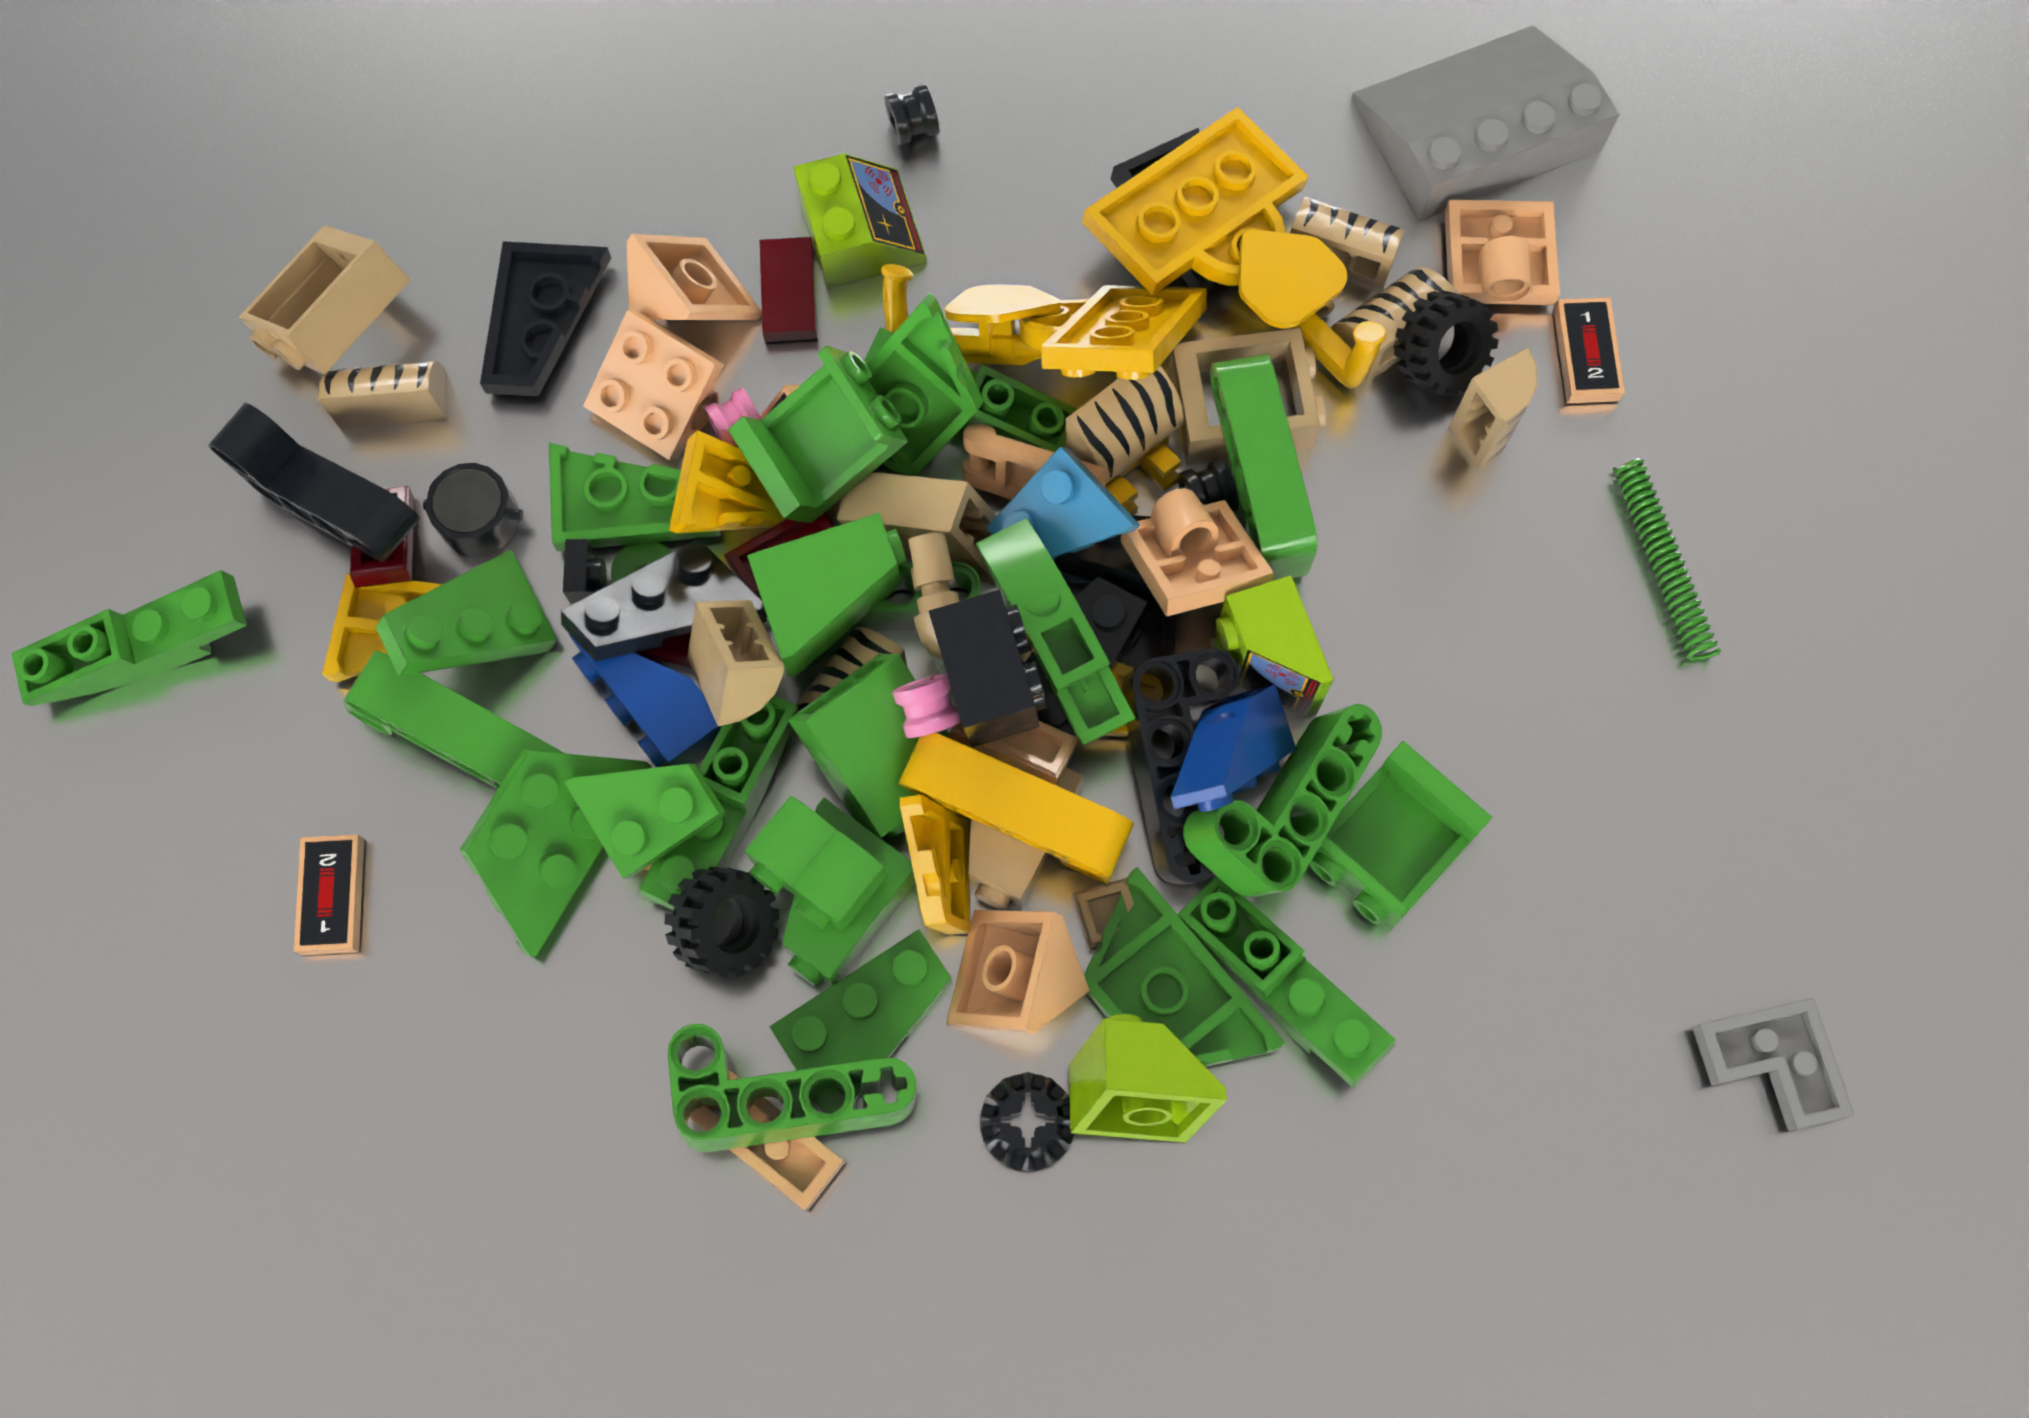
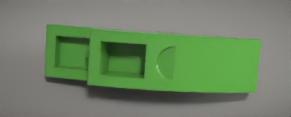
M882 327L879 328L864 359L866 364L893 335V332ZM983 364L979 372L969 368L984 402L957 434L963 436L964 429L969 425L986 424L993 427L997 435L1045 450L1056 452L1060 447H1065L1066 418L1075 412L1077 408Z
M1025 518L976 543V547L998 590L1000 589L1007 607L1017 604L1026 632L1028 646L1031 647L1081 746L1083 747L1134 721L1136 718L1109 668L1110 662L1062 574L1029 520Z
M219 570L125 614L106 609L11 653L22 703L34 706L98 693L175 669L211 654L210 642L247 626L234 576Z
M774 695L760 711L740 722L721 727L699 770L726 814L656 860L639 888L643 897L674 910V907L669 905L668 901L672 894L680 895L682 893L677 885L684 878L694 879L692 872L699 869L709 870V867L729 868L777 767L792 729L788 719L798 712L797 705Z
M1216 876L1178 913V916L1231 978L1307 1053L1315 1052L1353 1088L1395 1047V1038L1307 961L1304 949L1250 901L1234 892L1219 877Z

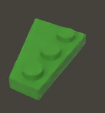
M549 443L552 544L556 551H565V539H588L593 548L721 536V531L674 533L669 531L681 470L655 464L645 467L620 462L616 456L597 452L595 456L572 452L567 446Z
M512 549L384 614L375 627L398 676L546 653L550 651L557 641Z
M918 929L769 1027L796 1070L890 1058L905 1037L911 1034L952 982V979L920 929ZM861 1083L853 1084L855 1101L862 1093ZM833 1088L821 1089L813 1095L822 1112L826 1114L836 1112L845 1101L844 1096Z

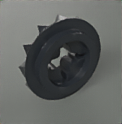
M1025 1072L1004 1078L986 1096L981 1110L980 1129L986 1147L998 1161L1016 1170L1035 1171L1054 1164L1066 1153L1074 1137V1134L1070 1132V1096L1052 1078ZM1025 1096H1031V1104L1034 1105L1036 1115L1045 1116V1119H1055V1123H1046L1045 1126L1035 1128L1034 1137L1031 1138V1148H1025V1138L1022 1137L1020 1127L1011 1126V1123H1001V1119H1011V1116L1021 1114L1022 1105L1025 1104Z

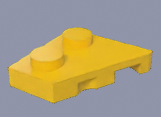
M699 430L687 439L669 531L674 533L771 528L785 520L740 448Z
M346 573L322 675L329 681L340 682L358 676L375 650L388 655L375 628L382 616L442 584L409 581L355 588L350 574Z
M923 795L900 797V810L918 892L919 909L923 916L924 925L947 935L970 933L968 820Z

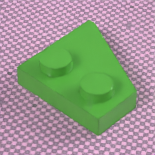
M681 764L574 777L564 782L623 879L633 877L726 814L696 764Z

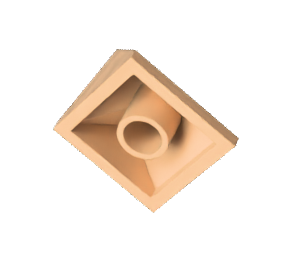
M631 234L627 240L629 310L639 311L652 320L758 321L761 317V309L706 238Z
M974 910L970 924V933L967 936L946 1023L957 1027L1035 1033L1088 993L1090 990L1063 916L1056 912Z

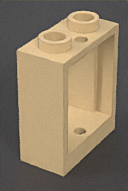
M323 225L238 318L253 331L248 337L249 340L271 359L275 360L280 356L286 363L297 370L306 366L326 374L407 285L410 278L375 241Z
M1301 327L1177 344L1171 352L1168 370L1170 380L1175 386L1183 405L1184 424L1179 427L1186 465L1212 462L1218 459H1229L1221 425H1209L1200 372L1210 371L1212 363L1260 354H1268L1272 363L1286 361L1297 413L1296 416L1287 417L1296 451L1313 449L1319 428H1323L1326 425V409L1322 395H1314L1311 379L1316 377V360L1313 348L1304 346Z

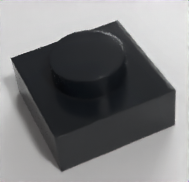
M565 539L563 593L572 605L607 586L605 560L598 558L588 539Z

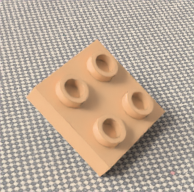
M1448 200L1444 211L1448 282L1459 291L1460 295L1483 304L1555 305L1560 295L1554 201Z
M627 310L583 406L667 460H679L686 446L687 439L697 430L703 429L709 422L703 407L711 403L718 404L719 395L713 388L725 364L639 311Z
M1186 488L1167 492L1153 506L1151 518L1137 521L1140 526L1134 532L1121 535L1120 542L1166 616L1224 602L1227 595L1273 581V570L1227 502L1223 500L1202 505L1196 494Z

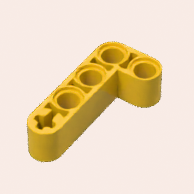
M938 733L919 737L898 782L901 787L916 795H923L947 809L1060 858L1061 863L1066 867L1107 884L1112 877L1134 826L1133 821L1113 810Z

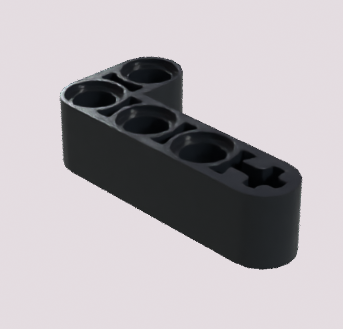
M245 402L208 445L219 458L264 497L381 563L387 561L420 520L418 514L397 496L299 445L276 422L249 403Z
M1208 648L1146 660L1132 669L1124 677L1121 684V691L1136 718L1127 724L1154 866L1158 875L1165 882L1172 885L1200 883L1207 880L1213 874L1196 857L1195 863L1187 866L1177 865L1176 854L1190 851L1186 846L1183 834L1170 836L1169 829L1184 826L1187 817L1199 808L1197 804L1185 806L1184 812L1179 817H1176L1165 809L1163 794L1168 786L1175 787L1194 734L1190 710L1214 704L1228 697L1237 687L1239 668L1236 660L1228 652L1221 649ZM1198 665L1211 667L1216 673L1218 685L1215 692H1209L1199 685L1196 678ZM1143 674H1151L1161 681L1163 696L1160 702L1147 699L1142 693L1140 680ZM1155 730L1167 732L1172 737L1174 752L1170 759L1158 756L1153 750L1152 735Z

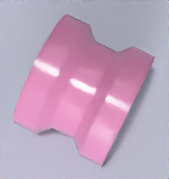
M742 387L732 392L730 400L721 405L711 403L703 407L717 438L737 448L739 447L728 429L743 416L761 420L755 405Z
M947 674L919 679L892 691L895 703L904 709L906 719L902 726L907 738L932 734L961 722L958 709L951 704L948 694L951 685Z

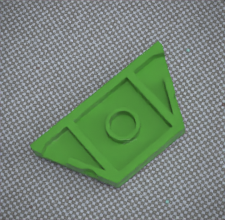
M930 292L867 363L872 373V377L868 381L878 395L885 397L896 408L901 417V422L898 426L909 441L882 463L892 471L907 476H916L978 411L984 402L940 305Z
M525 749L521 751L461 846L460 852L473 873L480 877L486 887L488 898L496 911L505 918L518 940L516 943L522 952L536 958L603 848L564 782L574 777L648 769L652 767L651 764L640 760Z
M1138 867L1133 869L1125 885L1129 887L1134 904L1127 913L1122 894L1120 895L1102 934V942H1099L1084 974L1090 990L1087 994L1107 1018L1119 1014H1131L1140 1017L1142 1022L1164 1024L1205 1067L1272 1053L1285 1044L1284 1040Z

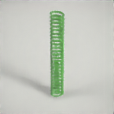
M1634 459L1619 468L1613 467V471L1616 472L1614 476L1619 479L1617 484L1622 487L1621 493L1625 494L1624 501L1628 502L1627 509L1631 510L1630 516L1634 517L1633 524L1638 525L1636 531L1641 533L1639 539L1644 541L1642 546L1647 549L1645 554L1650 556L1649 563L1654 564L1652 571L1657 572L1655 579L1660 580L1658 586L1663 588L1661 594L1666 596L1664 601L1669 604L1667 609L1673 612L1671 618L1676 620L1674 626L1679 628L1677 634L1682 636L1681 643L1686 644L1683 649L1689 652L1687 658L1698 661L1720 654L1721 649L1717 648L1709 653L1694 655L1697 652L1715 647L1718 641H1707L1713 638L1715 633L1706 632L1712 625L1703 624L1707 621V616H1699L1704 613L1705 609L1701 607L1696 608L1700 606L1702 601L1698 599L1693 600L1699 593L1695 591L1690 592L1694 589L1695 585L1692 583L1687 584L1691 581L1692 577L1684 576L1688 573L1689 569L1681 568L1686 561L1678 560L1681 558L1682 553L1675 552L1678 550L1679 545L1672 544L1676 540V537L1669 536L1673 529L1666 528L1670 522L1664 520L1666 517L1665 513H1659L1662 511L1663 506L1657 505L1660 498L1654 497L1657 490L1651 489L1654 483L1648 481L1651 475L1645 474L1648 468L1642 466L1644 459ZM1656 541L1653 544L1648 545L1649 542ZM1664 556L1659 560H1654L1656 557ZM1667 564L1662 568H1657L1659 565ZM1670 572L1665 576H1660L1662 573ZM1673 580L1668 584H1664L1665 581ZM1670 588H1676L1671 592H1667ZM1681 595L1676 599L1670 600L1673 596ZM1685 603L1679 607H1674L1676 604ZM1688 611L1682 615H1677L1680 612ZM1691 619L1686 623H1680L1683 620ZM1697 626L1689 631H1684L1686 628ZM1701 634L1694 637L1693 639H1687L1690 636ZM1704 642L1696 647H1690L1693 644Z

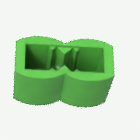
M791 795L745 850L751 862L755 864L749 873L774 894H778L784 887L797 896L801 901L795 907L796 910L821 930H824L831 923L843 932L888 876L884 865L850 838L837 831L816 812Z

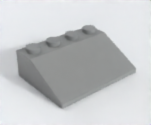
M1534 25L1353 92L1351 98L1419 221L1445 211L1449 199L1475 200L1602 151L1620 115L1596 74Z

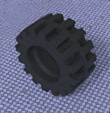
M1442 290V293L1433 291L1427 293L1428 300L1419 298L1413 303L1416 309L1413 313L1406 311L1402 317L1406 325L1404 329L1397 328L1395 337L1401 339V343L1394 346V356L1401 358L1396 364L1399 371L1405 373L1404 377L1410 382L1442 395H1458V390L1466 392L1472 378L1482 373L1485 365L1491 367L1495 358L1489 355L1491 349L1498 348L1499 339L1493 338L1492 334L1499 331L1497 322L1490 320L1494 314L1489 308L1484 307L1483 303L1450 291ZM1454 325L1452 345L1446 355L1439 360L1438 350L1441 340L1447 330Z
M709 867V870L699 869L692 872L694 879L684 878L677 885L682 893L680 895L672 894L668 901V904L673 906L674 910L673 914H665L664 924L672 926V932L665 934L667 943L677 946L672 953L677 960L686 962L685 966L716 976L739 977L745 975L744 969L754 971L761 965L758 956L768 957L772 951V948L767 944L769 938L777 939L779 929L772 928L774 920L780 919L779 909L772 908L770 905L776 900L774 893L764 889L765 886L757 881L749 872L722 867ZM728 898L734 912L733 926L726 939L721 944L716 945L711 933L712 917L716 907L724 899Z

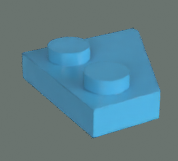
M1060 447L993 519L986 529L993 535L1027 518L1054 560L1060 555L1078 552L1094 546V543L1111 537L1134 532L1140 524L1069 448Z

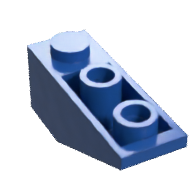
M569 634L580 651L572 657V660L591 685L601 679L612 694L604 699V701L622 725L625 727L634 721L643 732L645 737L637 743L655 767H662L666 763L668 766L681 764L697 765L705 758L722 726L717 725L704 694L691 678L636 653L595 661Z
M1275 684L1226 697L1201 712L1171 795L1174 809L1197 804L1200 812H1206L1226 806L1234 801L1233 794L1243 792L1258 785L1256 778L1278 771L1280 769L1278 761L1297 749Z

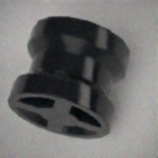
M925 83L914 86L911 93L899 95L896 92H892L884 96L888 119L899 146L909 144L912 138L917 135L924 134L928 137L939 135L940 129L936 109Z
M1223 459L1209 462L1207 468L1199 472L1188 469L1178 473L1179 489L1186 488L1192 490L1202 505L1225 500L1233 512L1238 510L1239 499L1236 485L1230 469Z

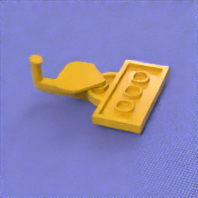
M1236 107L1084 210L1081 223L1152 296L1191 268L1209 281L1226 286H1239L1241 299L1265 323L1281 329L1301 327L1304 346L1312 347L1315 358L1340 383L1348 388H1356L1364 381L1378 355L1380 345L1386 338V330L1380 323L1365 321L1354 328L1353 338L1356 343L1353 349H1351L1315 313L1342 292L1347 282L1346 267L1318 238L1286 233L1283 218L1276 208L1302 191L1309 176L1239 107Z
M886 264L881 268V273L884 275L883 306L885 329L894 333L908 317L907 283L912 279L913 274L906 267ZM983 285L965 290L947 304L944 310L945 318L948 320L978 323L979 329L950 328L966 363L1025 365L1042 358V369H1061V374L1067 377H1085L1094 374L1095 371L1116 372V376L1120 379L1137 380L1150 376V373H1154L1206 311L1207 288L1164 287L1152 296L1144 286L1103 285L1090 299L1061 301L1031 286ZM1016 319H1019L1020 333H1015Z

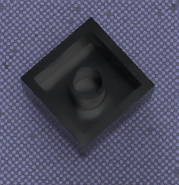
M999 589L929 610L963 729L971 747L973 748L1039 728L1037 711L1047 708L1044 698L1045 694L1035 662L1022 664L1020 654L1030 652L1017 604L1005 607Z

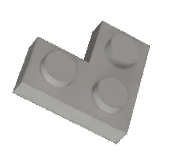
M1814 998L1706 1022L1692 1027L1711 1086L1769 1073L1788 1132L1855 1116Z

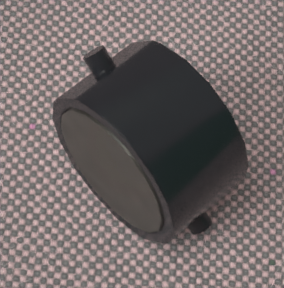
M478 463L457 464L444 470L431 483L427 499L423 501V509L426 510L431 524L442 539L456 552L471 557L489 555L502 549L514 537L518 521L523 519V510L519 509L513 494L502 477L490 467Z

